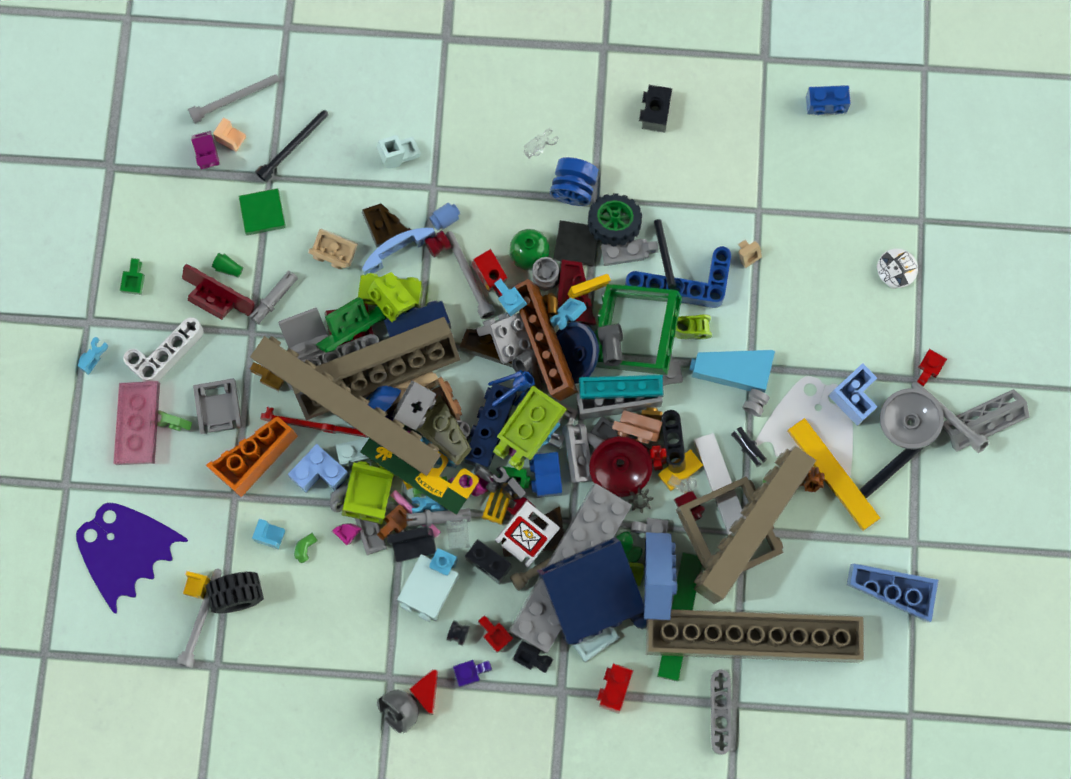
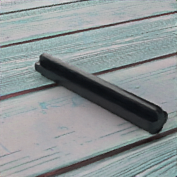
M923 448L903 450L860 488L864 497L868 498Z

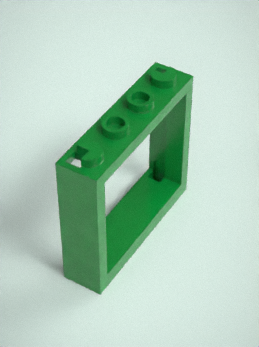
M607 284L606 290L602 294V310L600 309L598 312V327L611 325L617 297L665 301L667 306L655 364L623 361L617 366L605 365L602 345L599 340L598 329H596L594 334L599 346L596 367L668 375L682 296L678 290Z

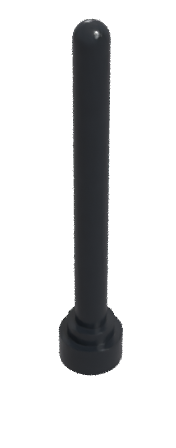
M322 110L271 162L260 166L255 171L257 176L267 183L272 178L273 170L328 116V112Z

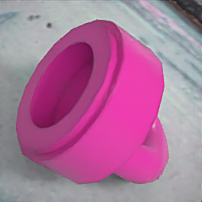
M478 475L476 476L479 482L471 493L475 497L488 491L486 488L488 482ZM472 478L469 480V486L473 483Z

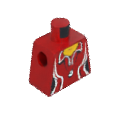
M489 249L474 258L471 266L488 292L494 290L498 298H500L502 293L494 283L500 278L505 283L507 276L494 253ZM495 275L497 279L492 280L489 276Z

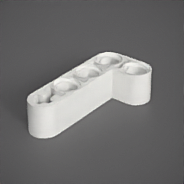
M187 318L148 358L137 349H129L124 354V362L142 381L148 385H154L202 337L203 328L197 319ZM191 327H192V328H196L195 331H192V330H189V329H190ZM182 340L183 343L180 347H174L176 341ZM168 355L167 361L159 362L161 356ZM133 357H139L137 363L130 364ZM148 370H154L151 377H145V373Z

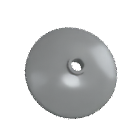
M914 388L899 390L892 394L883 404L880 413V424L885 436L893 444L905 449H920L930 445L941 433L944 423V415L939 402L928 392ZM912 420L915 424L910 426L907 424V421Z

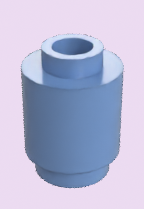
M448 202L434 211L429 219L437 231L440 229L444 230L459 220L458 215L460 211L455 204L451 205Z

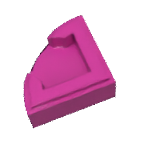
M346 523L337 526L332 532L346 545H349L361 531V528L355 524Z

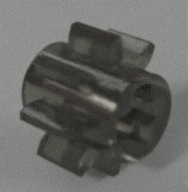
M638 486V492L630 491L633 499H628L627 502L633 503L632 511L638 508L643 513V508L651 509L648 501H652L653 497H648L649 489L641 491L640 486ZM638 495H642L644 499L646 498V500H643V504L635 501L638 499Z

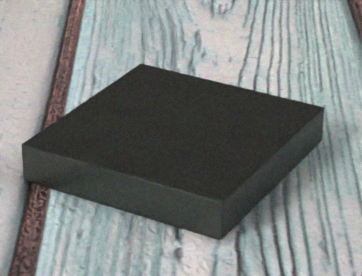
M560 220L553 260L582 262V265L593 267L597 240L589 232L588 224Z

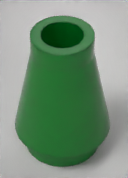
M218 253L212 263V268L216 272L239 278L244 268L225 253Z

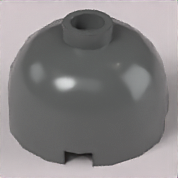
M396 689L389 691L377 700L380 713L382 711L385 712L388 716L385 718V721L396 732L405 733L416 723L419 710L417 706L418 701L413 694Z

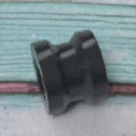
M454 620L446 640L450 642L456 641L458 645L463 646L470 626L459 625Z

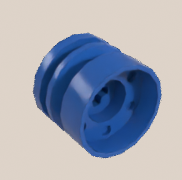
M572 157L560 158L555 170L557 177L552 181L553 186L550 188V195L565 204L573 206L589 205L591 195L593 194L592 186L596 184L599 172L598 168L582 159Z

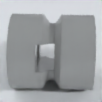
M542 257L536 260L532 269L533 283L538 285L539 289L543 291L555 288L559 280V267L556 261L549 257Z

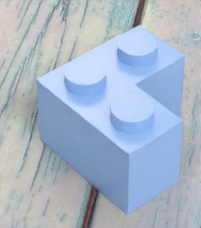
M863 363L829 395L857 426L877 408L873 401L864 393L877 377Z
M316 444L288 473V476L306 493L320 478L335 491L348 479L349 474Z

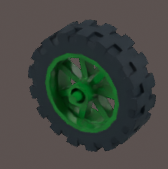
M613 193V195L605 194L602 198H597L596 202L591 204L588 213L589 232L591 235H594L597 241H602L604 245L611 244V246H617L620 244L623 246L627 242H632L634 237L639 235L642 224V213H640L639 205H636L633 199H628V196H620L618 193ZM628 219L630 221L629 224L623 222L624 220Z

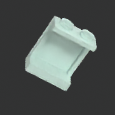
M421 554L397 600L401 603L400 607L408 612H411L413 609L420 613V618L428 622L431 619L436 621L449 592L459 578V573L451 570L448 576L431 569L429 565L432 560Z

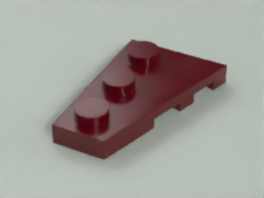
M561 260L557 292L558 309L569 299L568 292L570 288L586 281L582 262ZM588 293L574 298L584 302L587 308L574 322L595 326L596 320L593 316L592 303Z

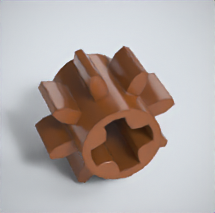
M812 467L800 486H804L805 491L816 492L819 488L824 487L825 475L824 473H819L818 467Z

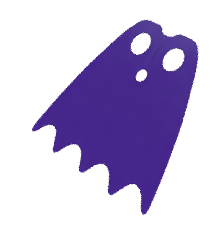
M116 503L103 504L96 511L95 518L90 522H85L76 532L77 544L86 567L101 595L115 614L117 613V599L120 596L136 597L135 583L138 579H154L153 564L156 561L173 560L170 551L171 544L174 542H188L186 537L159 521ZM108 510H112L116 514V519L113 523H106L103 520V514ZM88 529H94L97 532V538L93 542H87L84 539V533ZM109 533L114 534L113 540L107 539Z

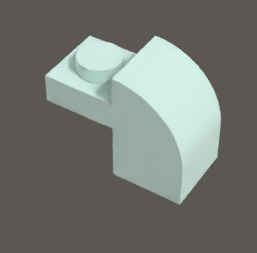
M395 135L378 141L377 150L386 168L400 167L401 163L420 157V151L413 137L399 140L398 136Z

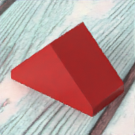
M437 670L430 671L409 689L429 715H434L438 679Z

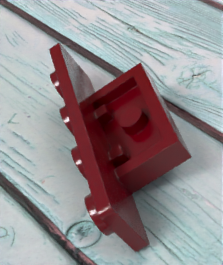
M188 264L184 265L182 279L196 286L188 295L189 302L221 320L233 308L247 316L252 314L255 303L250 298L225 286L213 277H209L197 268Z

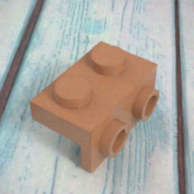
M624 410L620 422L614 421L612 429L618 430L617 435L630 437L631 434L637 436V441L649 444V441L657 442L662 421Z

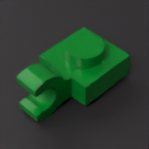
M131 258L129 272L123 271L120 286L122 293L142 295L145 275L139 273L142 268L140 259Z

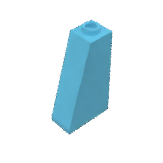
M775 351L698 352L696 359L692 358L689 370L693 371V378L746 391L757 389L765 393Z

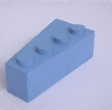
M646 532L644 619L670 620L672 594L677 593L675 542H672L670 533Z
M850 564L847 580L848 586L925 622H932L939 580L859 564Z

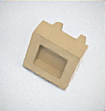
M744 240L738 244L741 248L739 250L740 261L745 268L762 258L760 245L756 241L749 244Z

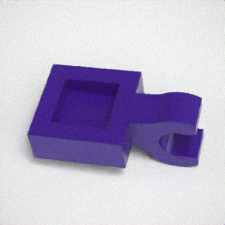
M470 660L453 666L459 687H463L480 681L479 674L491 671L492 667L489 661L475 666L474 660Z

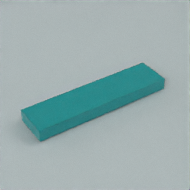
M663 375L579 377L580 399L663 397Z

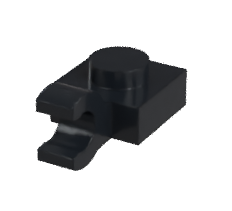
M503 467L496 468L500 474L499 478L495 474L489 476L493 483H500L502 493L508 499H521L526 494L517 481L507 475Z
M523 640L512 659L530 670L535 666L544 673L547 672L553 662L550 656L539 655L540 649Z

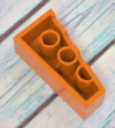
M277 416L256 430L255 434L247 439L244 438L236 447L230 451H225L221 454V457L209 462L206 466L236 494L242 497L298 436L289 425Z

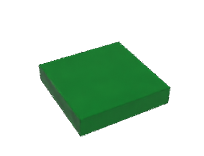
M278 188L239 196L246 236L286 228Z

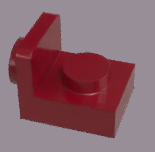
M693 490L675 498L674 502L677 507H680L697 499ZM701 505L690 509L695 521L703 517L702 513H704L705 508Z

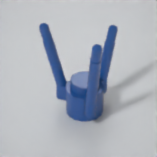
M519 370L515 374L489 382L488 385L492 386L493 382L499 384L514 379L513 388L494 401L492 406L501 403L516 391H522L521 395L513 403L514 406H517L531 387L534 386L533 376L527 371Z

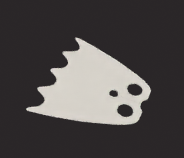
M805 376L800 379L771 414L755 441L757 443L756 446L764 442L772 443L776 457L787 448L789 450L794 446L800 448L787 430L805 418L850 477L853 454V423L837 404H832L828 399L829 394L839 385H825L820 379L812 376ZM810 383L816 386L817 392L814 396H808L804 393L806 384ZM820 403L822 409L821 411H816L815 405Z

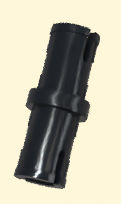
M742 427L737 428L741 437L736 431L731 436L742 447L741 451L750 457L756 467H759L762 464L757 457L763 463L767 458L758 449L755 440H751Z

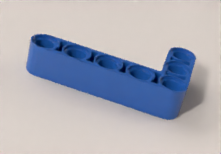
M720 246L714 250L708 283L675 278L676 287L680 289L679 293L682 296L681 303L717 308L722 305L726 293L731 261V252L727 247ZM723 255L726 257V260L719 261L716 256ZM632 271L627 275L625 281L626 286H632L629 283L631 280H638L640 284L637 287L650 288L649 285L651 283H657L660 286L659 289H669L666 276ZM720 274L723 276V280H716L713 275ZM698 290L700 295L692 296L690 291ZM717 293L720 299L714 300L710 297V294Z

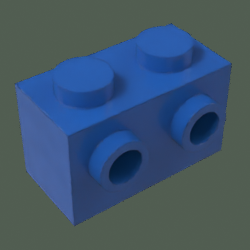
M849 85L809 87L806 94L807 115L847 113L851 104Z

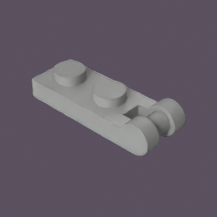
M576 424L575 426L564 425L562 433L566 440L572 483L592 481L589 470L590 452L586 426L584 424Z

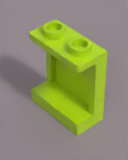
M354 462L341 515L383 524L394 474L382 466L377 468L370 466L367 462Z

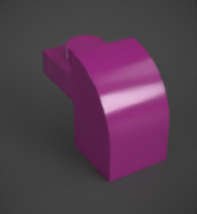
M211 130L192 135L191 140L196 153V162L200 170L220 165Z

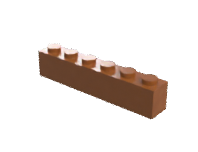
M527 279L513 286L527 303L519 312L550 395L562 401L578 393L556 332L551 325L550 317L547 315V309L538 285Z

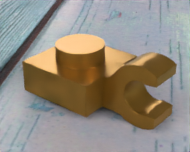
M253 362L250 370L253 374L261 376L260 383L279 392L284 380L263 366Z

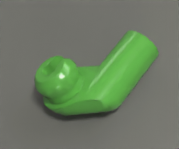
M313 533L299 540L296 544L294 557L300 563L308 560L309 556L306 554L308 547L318 541Z

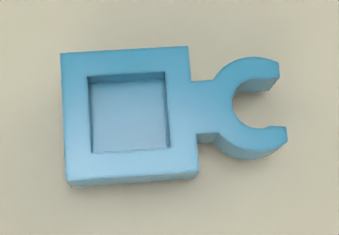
M569 298L557 310L558 314L550 319L552 327L558 325L559 329L562 330L567 326L569 320L574 322L587 309L585 303Z

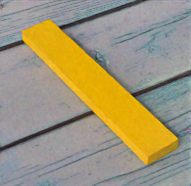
M805 418L787 430L800 449L816 460L813 466L819 468V473H824V481L862 531L880 519L879 515Z

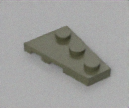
M439 395L432 409H428L425 413L426 420L421 428L417 427V430L432 444L437 446L450 460L460 465L472 449L444 397Z

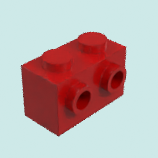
M613 664L612 668L607 667L603 678L607 683L605 689L600 688L597 700L601 701L599 707L620 713L633 670Z

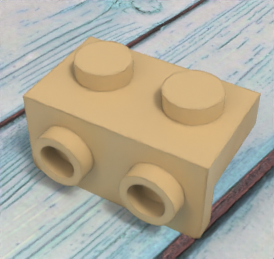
M319 229L313 248L309 249L308 253L312 254L315 260L321 262L326 260L332 263V267L342 270L351 265L358 244L324 229Z

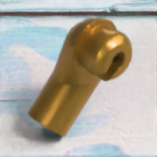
M553 293L544 295L542 298L545 306H547V315L550 317L557 315L558 300Z

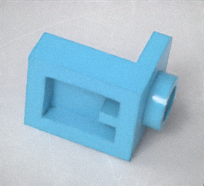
M437 548L429 567L448 576L452 567L455 568L458 559L456 556Z

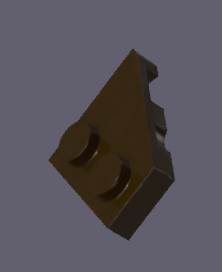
M381 203L362 209L363 217L376 248L392 237L412 230L405 227L400 222V219L391 214Z

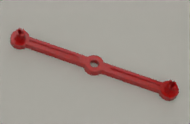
M267 407L266 412L261 413L260 419L269 422L277 417L273 414L274 408ZM278 416L289 425L318 429L332 434L342 433L368 438L357 429Z

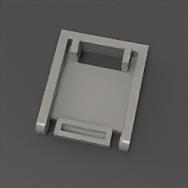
M234 378L193 385L200 434H205L204 426L208 427L209 433L234 429L233 421H236L237 428L242 427ZM220 387L225 389V394L206 397V390Z

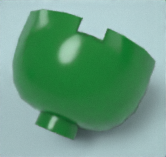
M524 229L514 235L510 242L509 254L517 267L523 270H532L536 260L542 257H549V244L547 238L541 232L535 229Z

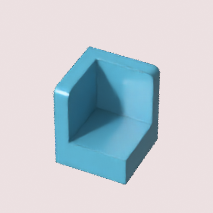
M259 519L252 539L257 543L279 549L285 530Z

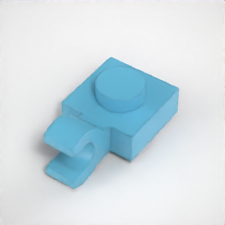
M501 278L494 283L502 293L498 300L510 316L527 305L515 287L509 290Z
M98 337L92 339V350L89 349L87 353H83L77 365L88 375L101 359V354L108 349V345L105 342L101 347H97V343L100 341Z
M428 496L426 498H412V504L420 505L418 508H412V513H422L425 509L431 512L448 511V509Z

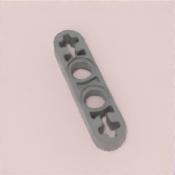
M722 669L716 670L711 676V747L716 754L720 755L727 753L731 749V678L729 673ZM719 674L726 678V681L722 684V689L727 688V692H714V688L719 689V682L715 681ZM716 696H725L727 704L724 707H718L715 704ZM717 717H724L727 720L726 728L719 729L716 727L715 720ZM727 731L728 736L723 735V742L727 743V746L723 748V751H720V748L715 745V743L719 742L720 735L715 736V732L723 733Z

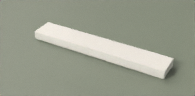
M714 433L694 439L695 447L712 492L732 483ZM735 489L715 498L728 535L732 533L729 531L732 524L743 516Z

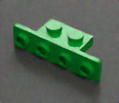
M357 297L325 316L331 335L316 343V347L324 352H332L340 344L352 340L355 335L368 330L371 325L383 321L387 316L383 314L378 306L367 312L362 298Z

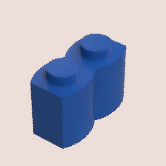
M558 452L535 454L533 460H529L530 473L534 472L535 480L531 481L532 493H536L537 498L562 495Z

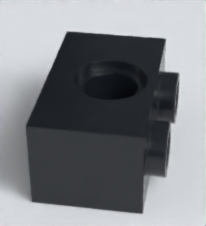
M649 85L648 92H643L642 103H645V110H640L639 121L642 122V129L665 133L672 88ZM657 106L660 109L653 111L650 107Z
M478 539L465 555V559L499 585L512 568L510 562Z

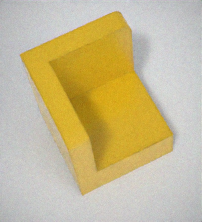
M186 571L185 575L188 578L183 594L203 600L206 594L205 586L210 583V579L207 576Z

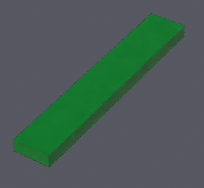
M682 553L677 577V593L674 594L671 610H693L696 591L693 589L697 585L694 581L700 574L702 566L697 555ZM661 656L657 677L678 682L683 656Z

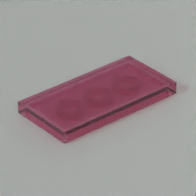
M160 382L119 383L113 464H155Z

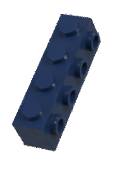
M494 382L491 388H487L484 396L486 403L484 407L480 406L477 418H479L477 426L473 425L469 437H472L469 444L472 450L464 458L466 464L475 467L480 464L489 470L495 455L493 450L500 442L497 436L508 421L513 403L517 397V391L501 403L492 406L494 401L511 390V388Z

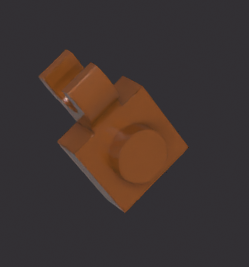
M399 504L384 518L387 524L377 533V536L384 540L393 530L396 533H400L407 527V521H413L414 518L406 519L408 512Z

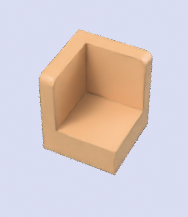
M224 117L213 132L217 142L237 152L246 138L244 133L233 128L231 122Z

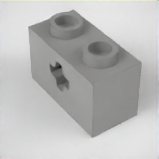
M411 380L391 417L416 431L417 427L421 428L426 420L424 415L427 410H431L434 406L436 394ZM412 403H417L419 409L413 410Z

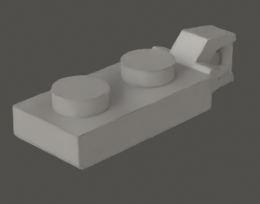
M646 239L633 240L623 246L620 244L617 246H611V244L601 245L604 266L643 261L645 258H649V254L658 253L659 250L657 241L647 242Z

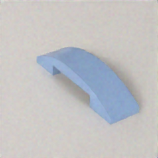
M418 228L409 230L384 242L365 262L362 268L364 275L381 270L383 268L382 259L408 244L415 242L418 248L424 245V240L429 237H435L434 229Z

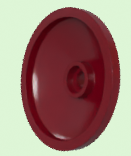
M617 436L606 439L595 448L590 458L589 470L594 484L603 487L618 497H627L638 493L646 486L652 474V460L648 450L639 441L630 437ZM623 460L624 463L622 465L617 464V461Z

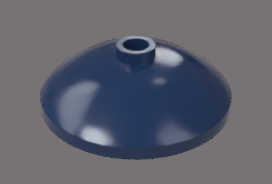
M571 322L567 323L564 329H559L556 335L574 383L579 384V377H590L598 361L599 346L591 328L583 323Z

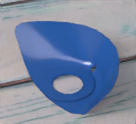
M386 385L378 387L366 398L367 400L371 396L368 400V406L374 410L378 407L386 412L399 396L401 390Z

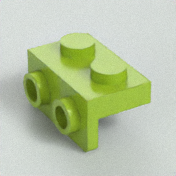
M392 272L374 280L367 291L370 298L391 322L395 321L399 314L413 308L416 304V301Z

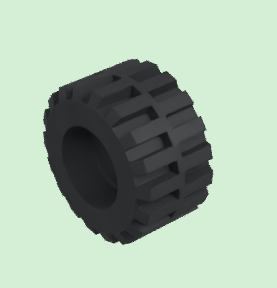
M247 571L229 574L214 579L205 586L211 612L222 614L240 611L255 606L264 599L259 576L256 572Z

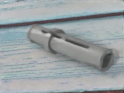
M288 270L265 299L262 298L259 301L260 304L249 315V318L259 325L265 316L275 309L274 306L298 280L297 276Z
M469 508L460 509L457 515L449 510L436 512L425 510L424 513H407L406 519L415 518L414 521H407V526L426 525L429 527L432 524L470 522L471 516H462V514L471 513Z

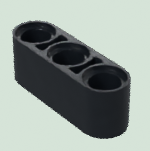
M667 410L662 415L664 445L667 454L666 461L671 472L679 473L686 467L681 419L677 411ZM669 420H675V421H676L675 424H672V425L667 424V422H668ZM671 439H678V440H679V441H678L677 443H675V444L669 443V441H670ZM674 458L681 459L679 463L671 462Z

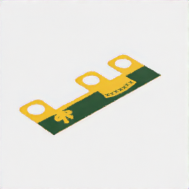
M370 438L360 451V453L456 515L479 482L478 477L467 469H461L451 484L439 477L449 461L448 457L440 453L442 458L441 467L432 468L426 476ZM469 475L472 478L473 483L469 488L460 486L459 479L461 476Z

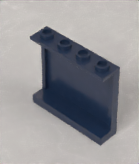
M616 537L537 570L540 579L545 585L564 634L563 639L568 645L579 644L583 641V638L590 635L597 636L608 627L614 628L621 625L622 621L626 619L638 618L645 610L644 602L621 541Z

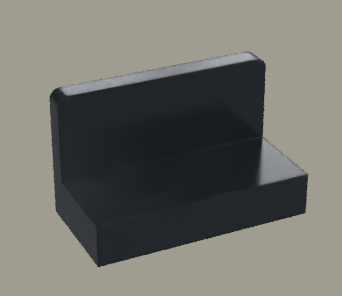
M428 526L387 535L388 544L393 546L396 562L419 558L421 554L427 556L436 552L433 530Z

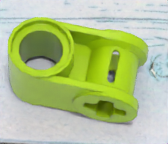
M679 316L677 325L684 324L687 330L681 331L676 327L675 337L678 339L711 338L712 333L709 326L711 316Z

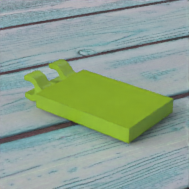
M532 386L497 437L501 441L495 447L493 453L505 459L509 453V448L512 447L516 450V453L508 463L520 470L524 465L525 458L530 461L567 409Z

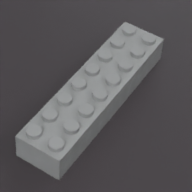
M597 484L592 485L546 566L613 538L632 505ZM539 577L508 632L540 649L542 652L548 653L561 627L545 585Z

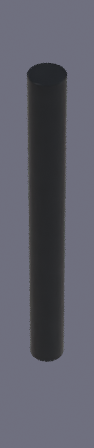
M661 219L654 220V226L669 289H674L676 283Z

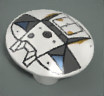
M891 249L880 257L877 263V271L884 283L890 288L896 289L908 286L915 280L918 273V265L913 255L903 249Z

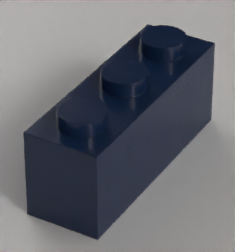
M431 301L425 307L411 308L407 310V313L398 315L397 319L393 322L388 318L384 320L389 338L445 317L451 329L443 301Z

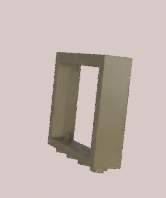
M747 476L676 509L704 570L708 568L706 563L712 555L690 509L740 486L750 503L752 499H755L752 495L756 489L753 482L748 480ZM774 525L766 535L772 551L749 561L742 572L784 553L780 538L776 537L773 532Z

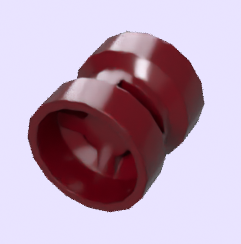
M442 230L436 233L435 237H429L424 240L426 247L434 258L440 255L441 251H447L452 248Z

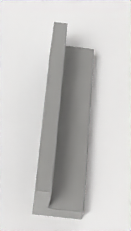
M1013 389L956 417L975 434L988 437L1029 418L1027 401ZM1011 398H1014L1016 400L1011 403L1005 402ZM990 408H998L994 411H987ZM973 416H979V418L975 420H969V418ZM948 420L944 421L942 428L950 436L952 447L956 452L971 445L970 440L957 428L954 430L950 428L953 424Z

